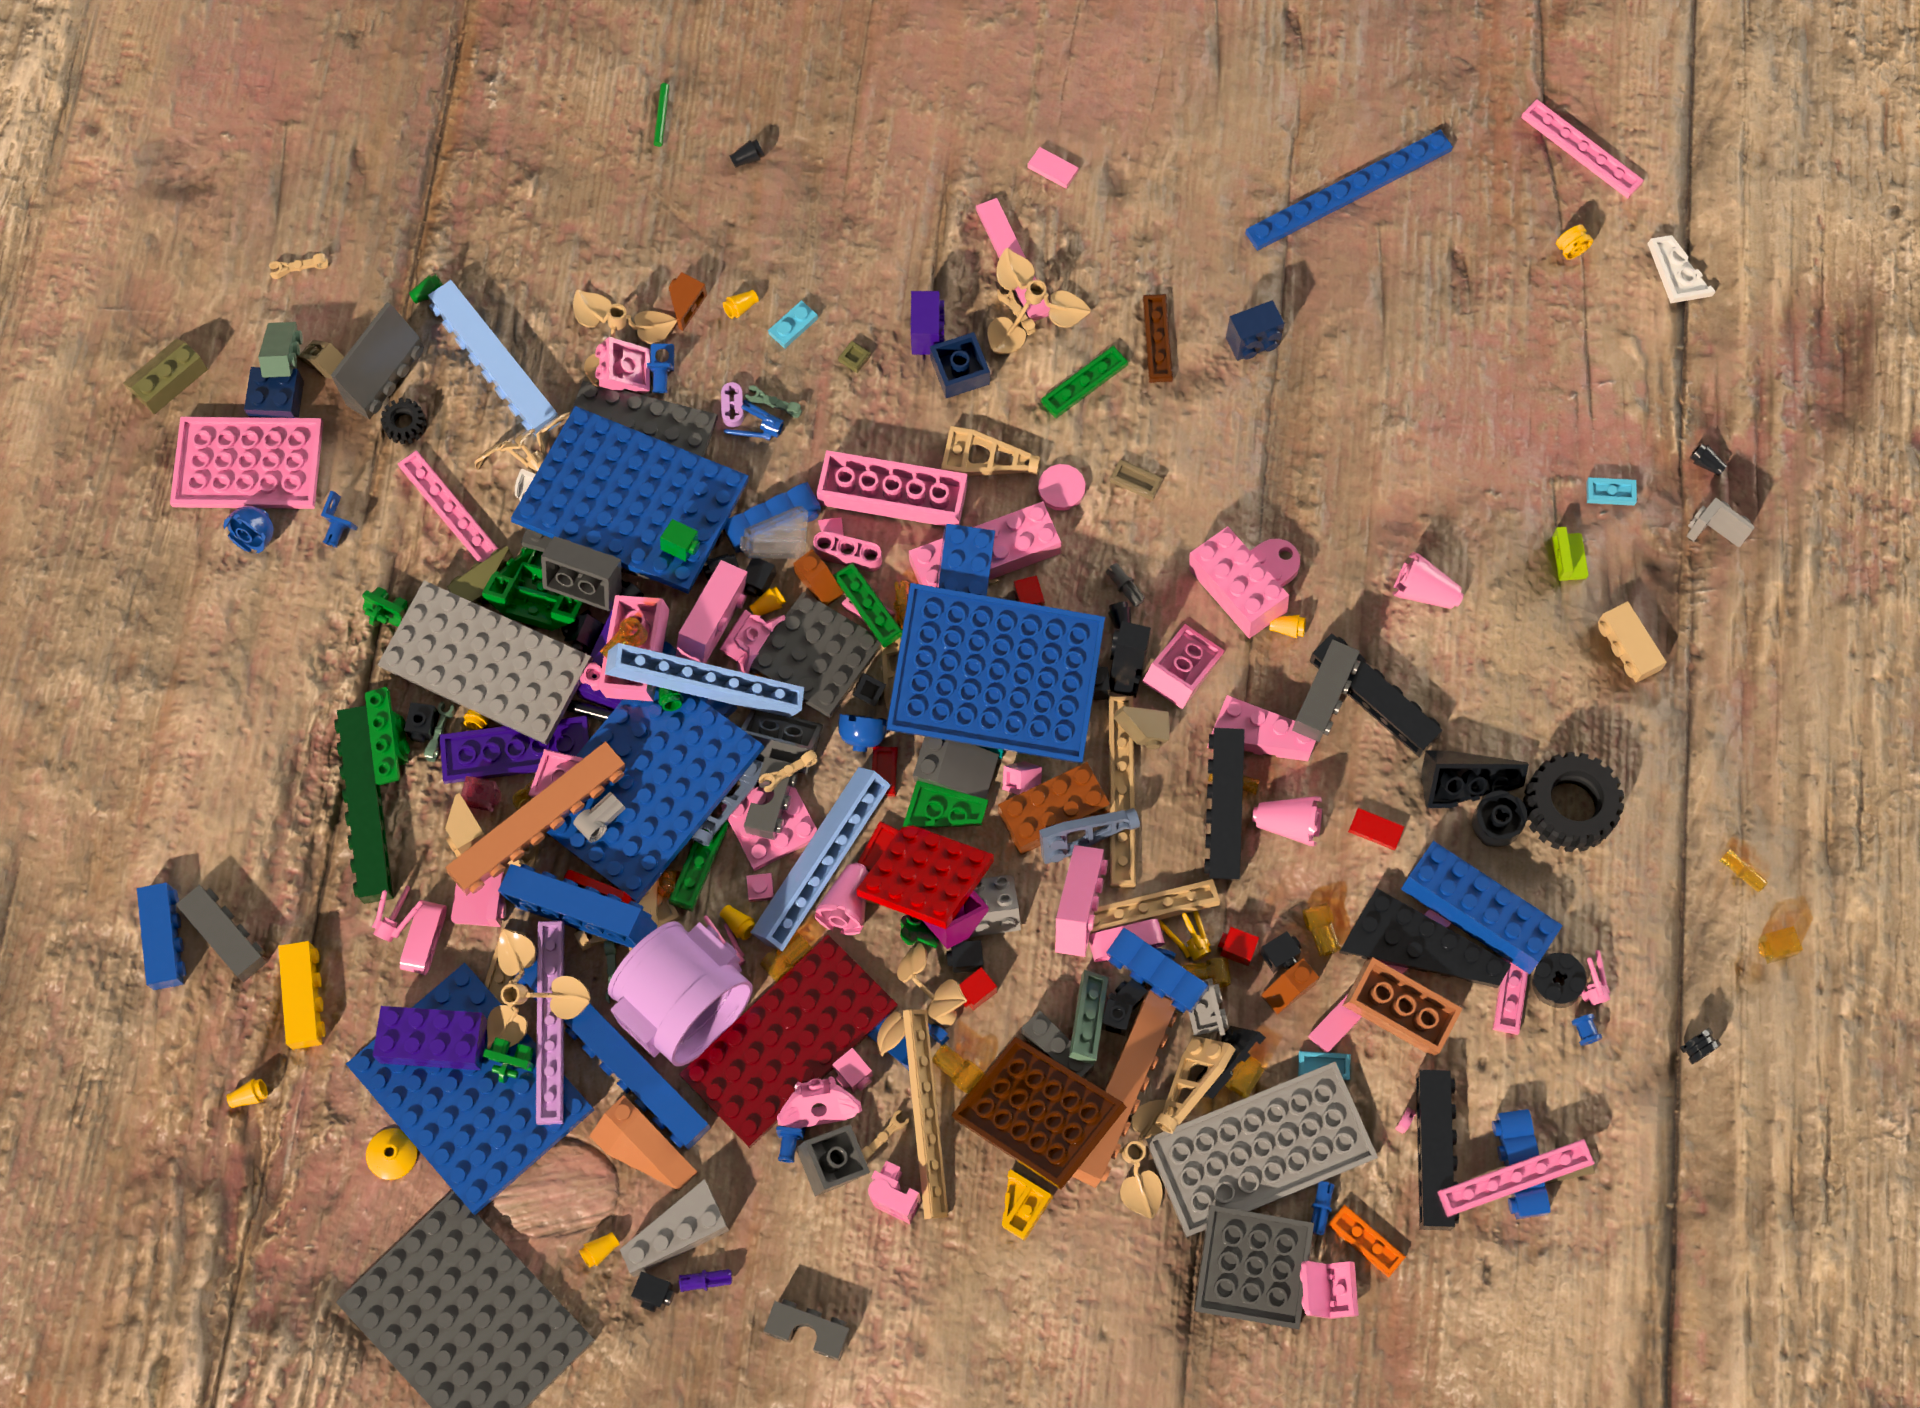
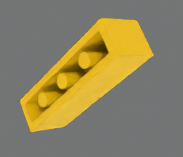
M309 941L279 945L286 1045L292 1050L323 1045L322 1037H325L326 1031L324 1022H321L320 1012H323L324 1007L323 1000L318 995V988L321 987V976L316 971V963H319L318 949Z

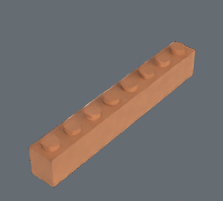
M605 741L445 867L447 873L466 896L470 892L473 894L478 892L485 885L484 881L491 876L495 878L501 874L508 862L511 860L515 862L525 854L524 850L531 844L533 846L539 844L545 838L544 834L550 829H558L565 822L564 818L572 813L574 815L581 811L588 799L591 797L595 799L600 796L607 784L619 781L624 776L625 763Z
M1151 990L1143 1000L1104 1089L1105 1092L1122 1101L1127 1108L1072 1176L1094 1188L1097 1187L1100 1181L1105 1182L1109 1176L1111 1167L1108 1166L1111 1158L1115 1160L1121 1148L1118 1140L1120 1136L1125 1137L1131 1125L1127 1119L1130 1113L1135 1114L1140 1104L1137 1096L1140 1091L1144 1093L1150 1080L1146 1075L1149 1069L1154 1070L1159 1060L1156 1052L1158 1048L1163 1049L1169 1035L1165 1034L1167 1027L1172 1028L1178 1015L1174 1012L1175 1007L1171 1005L1173 1001L1165 997L1162 999Z

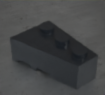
M1122 621L1120 629L1115 628L1110 660H1113L1109 680L1110 692L1136 698L1148 650L1150 627Z

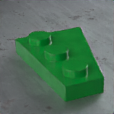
M917 780L903 827L912 825L919 828L982 826L989 801Z

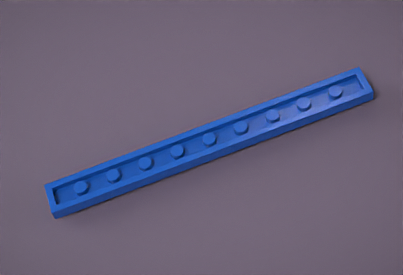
M1440 129L1247 228L1245 234L1258 251L1451 152L1453 146Z

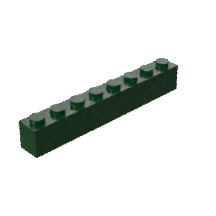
M365 705L337 710L338 719L334 720L336 733L340 734L337 750L339 757H342L343 765H340L339 769L341 778L345 780L346 788L342 789L344 802L348 803L345 820L347 826H350L351 835H348V845L350 850H353L354 858L350 859L351 870L353 874L356 873L357 881L353 883L354 895L363 904L379 902L382 891L386 890V900L394 899L380 785L375 783L367 708Z

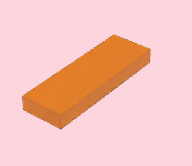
M1345 1204L1327 1225L1388 1278L1406 1258L1404 1254Z

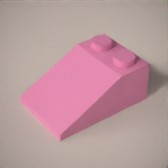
M1184 624L1151 664L1142 682L1183 709L1222 657L1225 650Z

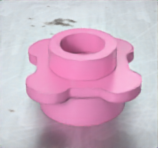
M595 662L589 663L580 677L581 683H587L594 691L600 690L598 685L602 668Z

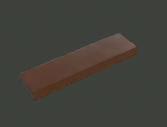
M1166 294L1143 295L1149 383L1172 382L1173 373Z

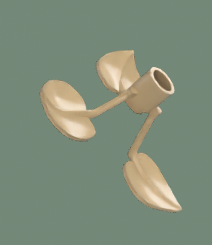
M1006 248L997 264V280L1003 288L1009 291L1015 290L1018 286L1021 290L1026 289V303L1014 323L1006 317L996 318L990 323L987 330L990 350L997 354H1010L1023 346L1026 340V332L1017 325L1030 304L1037 305L1044 300L1045 305L1050 308L1048 314L1050 320L1062 328L1076 325L1088 316L1091 310L1083 300L1067 291L1053 292L1049 302V295L1046 293L1044 282L1033 280L1035 274L1033 265L1026 258Z
M579 289L575 292L573 310L577 321L585 327L593 328L600 321L606 323L608 320V325L611 328L610 337L615 338V332L623 329L626 326V322H628L633 330H637V336L641 341L647 344H658L669 336L677 323V319L656 311H642L636 314L633 323L631 316L626 315V308L623 305L611 304L609 299L599 294L588 293ZM594 353L586 359L584 371L592 385L600 387L599 379L595 377L596 369L599 366V358Z
M565 413L554 418L535 434L541 454L538 450L531 453L523 443L528 435L535 432L533 428L518 435L515 440L510 442L505 440L482 453L474 462L475 468L479 470L482 462L493 452L500 451L502 453L507 450L521 461L527 469H531L536 474L547 456L542 440L544 435L553 425L568 419L571 413ZM522 448L524 452L528 455V457H526L527 460H525L513 449Z
M502 930L498 942V962L501 970L506 975H518L514 980H510L509 984L501 990V999L507 1005L495 1007L488 1016V1049L491 1048L496 1037L511 1042L509 1047L518 1044L524 1038L528 1023L524 1016L518 1014L519 1008L516 1005L525 1003L530 997L552 998L550 1001L551 1011L561 1019L575 1018L590 1004L591 1000L589 990L584 983L572 976H560L554 979L551 986L552 993H530L526 986L517 984L525 974L524 968H530L534 964L537 952L530 938L510 930Z
M918 943L901 960L897 970L898 979L902 982H907L912 978L932 1000L926 1008L930 1025L936 1022L944 1028H949L957 1017L955 1009L966 1003L967 999L963 995L959 984L953 979H949L941 984L936 990L935 996L917 978V974L925 968L928 956L925 946ZM898 1011L888 1016L879 1029L877 1049L882 1057L887 1051L893 1049L905 1036L904 1017Z
M1167 1100L1150 1101L1137 1108L1135 1114L1132 1115L1131 1126L1136 1132L1141 1133L1138 1141L1125 1144L1118 1152L1122 1154L1126 1162L1134 1164V1176L1126 1178L1121 1184V1200L1131 1211L1149 1219L1154 1218L1160 1208L1163 1193L1162 1183L1153 1171L1147 1170L1139 1175V1162L1146 1155L1143 1138L1147 1139L1164 1132L1155 1124V1121L1159 1114L1163 1112Z

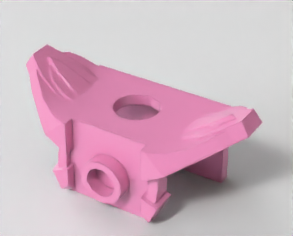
M744 610L719 650L737 662L738 672L749 674L751 665L759 654V650L770 633L773 632L775 626L785 620V615H780L765 622L760 616L752 615L747 610Z
M831 1076L829 1079L824 1080L812 1079L806 1083L797 1082L795 1092L789 1097L777 1115V1120L780 1126L799 1129L845 1121L861 1112L862 1107L861 1102L842 1087L836 1085L835 1078ZM817 1103H822L825 1105L812 1108V1106Z

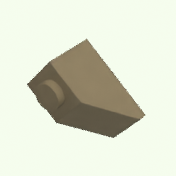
M312 340L298 358L325 378L332 379L331 374L343 360L344 356L331 343Z
M1123 706L1114 713V719L1136 744L1146 745L1148 749H1158L1169 741V712Z

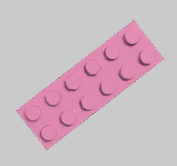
M826 450L817 490V499L821 506L946 526V524L960 525L968 486L967 474Z
M1044 502L974 527L995 531L989 574L990 580L1061 554V541ZM943 538L909 550V562L920 585L937 586Z

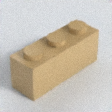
M1628 601L1602 614L1598 621L1599 630L1604 637L1607 636L1615 656L1620 657L1626 674L1633 678L1635 683L1662 670L1667 662Z

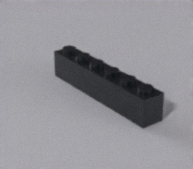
M1331 633L1312 652L1310 662L1319 669L1332 639L1348 646L1346 641ZM1359 654L1357 660L1361 661L1355 675L1350 673L1348 680L1352 681L1347 695L1420 758L1440 737L1443 731L1440 728V724L1434 718L1427 717L1416 702L1409 701L1404 697L1399 687L1388 683L1384 675L1378 669H1372L1366 663L1365 658Z
M1214 728V734H1209L1208 749H1213V759H1208V774H1212V784H1207V799H1212L1211 809H1206V824H1211V833H1206L1205 848L1210 849V859H1205L1204 874H1209V879L1240 880L1245 729Z
M1419 1070L1416 1074L1419 1230L1451 1231L1455 1224L1459 1223V1213L1447 1217L1437 1193L1440 1190L1458 1184L1457 1181H1454V1171H1457L1458 1160L1457 1155H1453V1145L1457 1143V1132L1455 1129H1452V1119L1456 1118V1105L1452 1104L1451 1094L1455 1093V1079L1451 1078L1450 1070Z

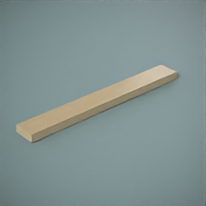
M1109 696L1110 813L1135 809L1134 741L1114 719V713L1121 707H1133V696ZM1124 829L1110 836V888H1135L1136 886L1135 829Z
M909 1009L903 1011L924 1219L946 1218L949 1215L927 1010Z

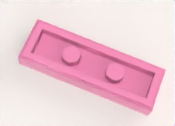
M1503 957V960L1510 963L1511 966L1499 985L1492 1030L1518 1035L1528 973Z

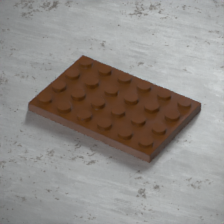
M1015 1036L951 1116L955 1121L1062 1190L1127 1107L1119 1099Z

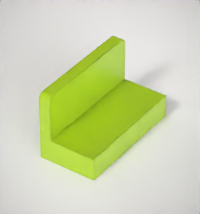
M1557 527L1552 539L1559 581L1587 579L1588 569L1582 534H1568L1567 527Z

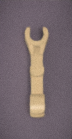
M323 253L314 255L312 259L296 260L292 263L273 261L269 264V267L271 269H279L276 272H271L270 275L274 279H280L292 271H302L303 269L313 267L325 269L328 267V260Z
M998 289V299L1008 305L1013 314L1018 317L1022 307L1016 302L1013 291L1006 290L1007 294H1001ZM1024 314L1020 322L1026 334L1031 335L1036 332L1035 323Z
M810 750L803 754L801 759L786 765L780 771L761 775L759 783L770 780L772 783L766 786L764 791L771 792L782 779L792 776L793 773L805 766L810 767L816 764L817 755L813 750Z
M897 1110L893 1114L889 1125L878 1134V1137L869 1146L861 1150L866 1163L874 1156L883 1143L888 1141V1138L893 1133L908 1126L909 1117L903 1123H899L896 1120L902 1113V1110Z

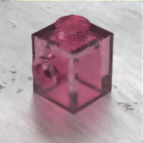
M466 776L461 796L468 807L493 812L494 806L500 802L501 791L495 781Z

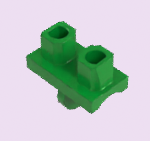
M377 587L373 592L366 590L362 594L364 598L363 610L366 615L370 616V625L376 627L380 622L384 624L390 623L396 627L400 625L408 609V603L405 599L397 597L393 602L388 601V592L381 587Z
M496 1037L490 1050L485 1049L483 1057L503 1063L502 1066L493 1065L492 1072L499 1074V1082L506 1083L509 1077L515 1079L518 1077L519 1071L512 1070V1066L533 1072L535 1065L531 1063L533 1048L518 1044L515 1056L512 1057L507 1055L511 1042Z

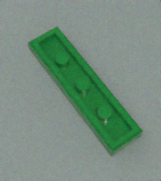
M1113 345L1041 399V403L1057 419L1128 366V361Z
M853 562L833 575L842 591L883 648L901 638L902 629Z
M725 822L713 836L709 846L694 841L668 900L669 904L693 912L728 831L729 822Z

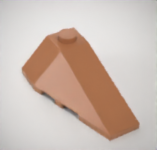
M624 1095L604 1113L590 1134V1138L608 1156L678 1191L698 1173Z

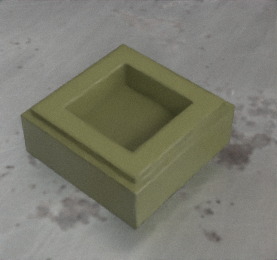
M851 341L838 357V361L858 373L871 357V352Z

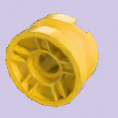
M1583 225L1570 228L1555 243L1559 250H1563L1566 260L1580 256L1594 242L1592 237L1586 234L1587 231Z

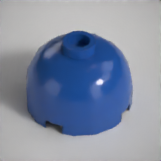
M254 506L237 508L224 520L223 524L224 530L228 527L230 531L228 534L230 540L247 552H251V549L257 550L256 553H261L269 545L273 537L274 527L268 513Z
M839 714L838 731L840 737L845 743L853 746V751L867 752L868 747L878 746L885 738L887 719Z

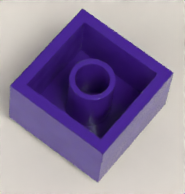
M911 291L912 355H930V346L944 342V300H940L939 291Z

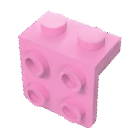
M504 872L495 878L489 877L484 881L485 885L482 889L474 894L470 892L467 896L456 884L451 914L453 923L501 927L502 918L506 916V903H504L505 897L498 892V889L505 877Z
M1303 1261L1301 1263L1300 1279L1303 1283L1302 1306L1306 1315L1328 1319L1359 1316L1355 1262L1323 1264Z

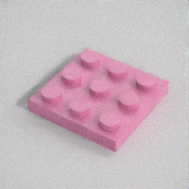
M760 786L753 789L728 818V822L754 871L808 845L817 831L795 787L790 788V806L788 810L783 811V829L781 833L776 834L775 840L748 834L744 828L750 804L763 805L769 803L774 796L772 791L765 792L764 788ZM725 803L721 805L723 812L727 807Z

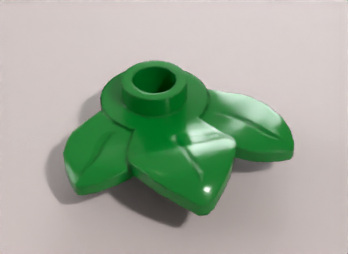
M904 915L901 918L900 936L907 945H913L918 940L933 948H937L939 939L922 920L909 915Z

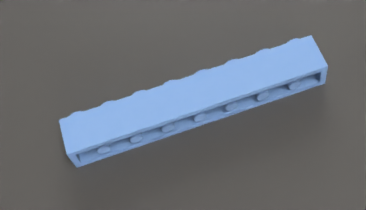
M452 280L428 295L431 301L429 308L436 317L439 315L444 320L442 324L448 333L453 332L457 336L455 340L462 350L465 348L470 353L468 357L475 366L480 365L483 369L481 371L483 377L488 383L493 382L496 388L494 389L502 400L507 399L510 403L508 405L510 411L515 417L519 415L522 418L521 424L526 431L534 428L535 432L533 434L535 435L547 423L558 417L555 409ZM561 422L553 425L548 431L559 425Z
M617 643L608 650L606 675L789 718L802 711L804 687L622 643Z
M858 767L750 933L767 946L780 951L785 949L891 786L878 773Z

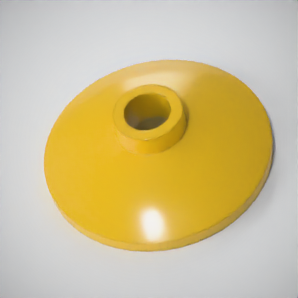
M389 1128L377 1133L369 1142L366 1150V1161L369 1169L376 1176L385 1180H396L404 1177L413 1169L418 1158L417 1147L398 1128ZM393 1148L394 1154L390 1157H387V1149Z

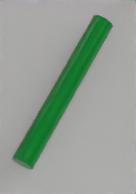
M662 83L660 86L654 135V146L657 147L663 145L670 87L667 83Z

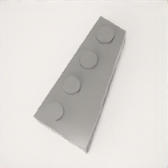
M706 1180L701 1181L620 1249L627 1268L633 1277L640 1275L641 1271L646 1272L729 1231Z

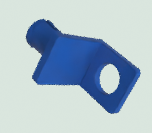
M651 344L650 363H647V367L653 372V393H668L667 372L674 371L673 344ZM660 349H665L669 353V358L665 362H659L656 359V353Z
M330 491L321 514L330 523L323 543L337 548L343 530L350 528L357 531L358 527L352 522L334 516L341 496L334 491Z
M785 1126L776 1127L778 1138H782L778 1157L779 1161L794 1163L797 1140L804 1141L806 1127L799 1129Z

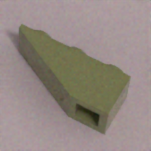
M508 546L495 550L488 559L473 565L470 571L463 576L455 577L447 586L449 592L480 606L487 604L488 600L482 596V592L491 575L496 571L500 572L507 565V561L513 558Z

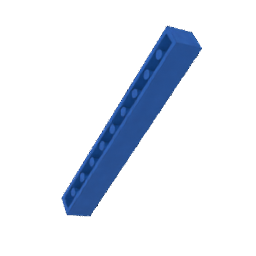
M537 949L534 964L530 968H524L525 974L517 982L524 986L527 985L533 991L532 993H537ZM591 1004L575 1018L564 1019V1024L567 1026L565 1032L574 1041L579 1038L585 1044L582 1049L591 1058L596 1055L602 1062L599 1065L608 1076L614 1074L619 1079L616 1084L626 1094L631 1091L637 1097L634 1102L643 1112L648 1109L654 1115L652 1121L661 1130L666 1127L672 1133L669 1138L679 1148L684 1145L689 1151L711 1129L709 1124Z

